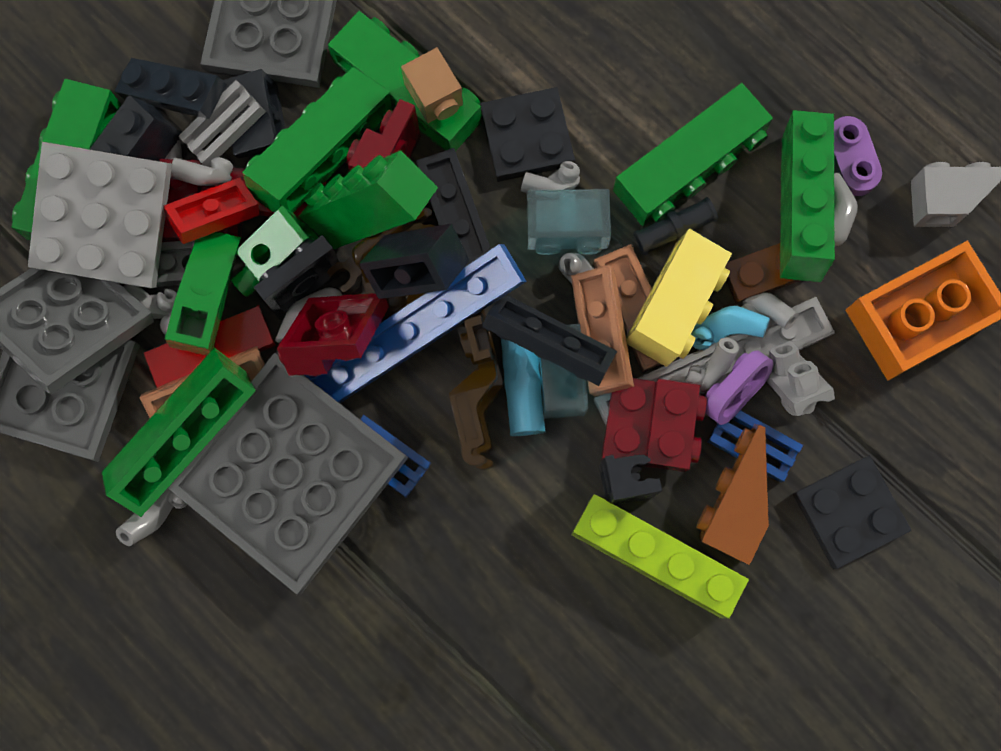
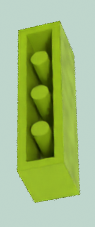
M595 494L591 497L571 534L719 618H730L749 581L748 578Z

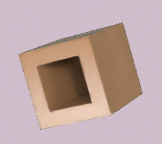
M438 47L401 66L404 84L427 123L435 119H447L454 115L459 107L463 105L462 87Z

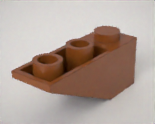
M754 424L751 431L746 428L742 431L734 448V451L739 453V456L732 469L726 466L722 471L715 490L719 491L720 494L714 507L706 505L696 528L702 530L699 535L702 542L750 565L769 526L765 427L759 424Z

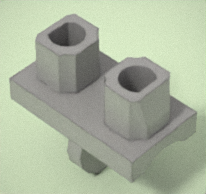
M787 342L769 350L770 358L773 360L774 365L767 383L781 397V403L788 413L795 416L810 414L814 411L817 401L829 402L835 399L833 388L820 376L818 368L799 354V348L793 342Z

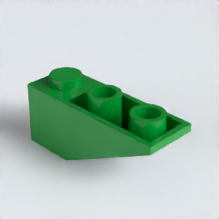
M214 232L195 240L174 301L165 336L169 347L202 355H208L213 350L241 237Z

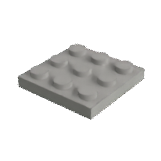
M42 142L28 267L148 288L156 287L165 223L163 205H166L168 200L172 164Z

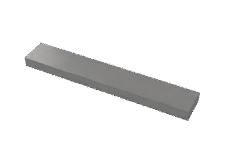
M817 297L792 307V309L799 313L796 322L787 330L770 319L763 338L745 334H733L727 337L737 342L739 350L730 368L717 383H722L732 372L737 359L744 353L749 354L758 350L770 358L769 350L781 344L793 342L800 351L832 336L835 331ZM718 342L711 344L708 349L698 350L687 355L684 359H678L667 367L663 366L637 379L650 381L664 379L686 383L685 380L690 367L699 365L705 369ZM708 391L699 392V395L702 396L706 394ZM611 393L594 398V402L605 425Z

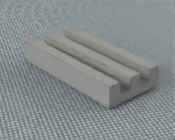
M235 80L222 93L210 120L197 117L178 137L188 145V148L203 165L210 167L211 160L220 157L266 111ZM249 105L250 107L232 123V120ZM219 132L222 133L205 151L203 150Z

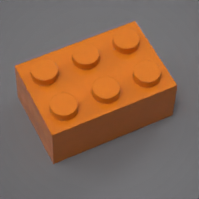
M967 240L858 298L845 311L888 381L1000 321L1001 293Z

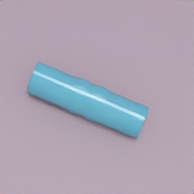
M501 338L510 435L527 436L544 433L545 424L539 357L533 352Z

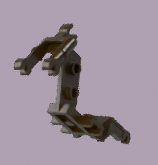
M424 208L416 220L364 238L352 249V256L344 262H337L328 269V275L335 280L342 273L348 272L350 274L349 281L339 288L345 295H351L357 290L361 280L363 281L366 294L375 293L359 263L384 235L434 227L435 225L433 224L424 225L426 221L434 218V213L431 209ZM425 293L386 298L389 308L381 321H385ZM485 309L472 318L465 319L464 323L458 326L466 327L467 332L460 334L466 358H471L472 364H477L478 368L449 393L462 446V458L469 465L482 470H487L494 466L492 460L482 456L483 453L493 449L486 412L504 386L500 371L502 368L500 361L497 359L492 340L494 338L493 333L482 327L486 318Z

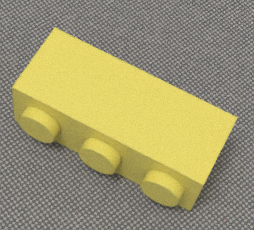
M688 229L675 244L626 336L627 344L665 367L677 357L684 359L696 340V337L691 335L696 323L701 325L712 309L713 303L709 302L708 299L713 290L718 292L730 273V270L726 269L725 266L732 253L695 231Z

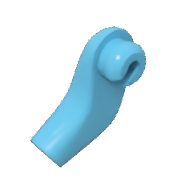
M739 306L724 307L708 315L701 325L696 323L691 333L692 336L696 337L693 347L698 350H705L711 344L717 343L721 338L732 334H745L763 338L770 318Z

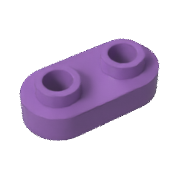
M841 117L834 121V171L841 174L854 196H863L870 193L880 182L882 168L866 125L855 117ZM843 131L852 132L855 139H847ZM856 167H863L867 171L868 176L859 175Z
M758 350L741 355L735 362L732 372L722 383L714 384L707 392L706 415L720 425L729 422L765 384L772 372L773 360Z

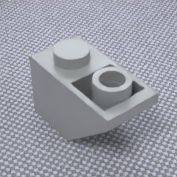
M935 162L926 165L911 180L914 227H954L1001 181V167H991L988 162H975L965 167H950V164L946 162Z

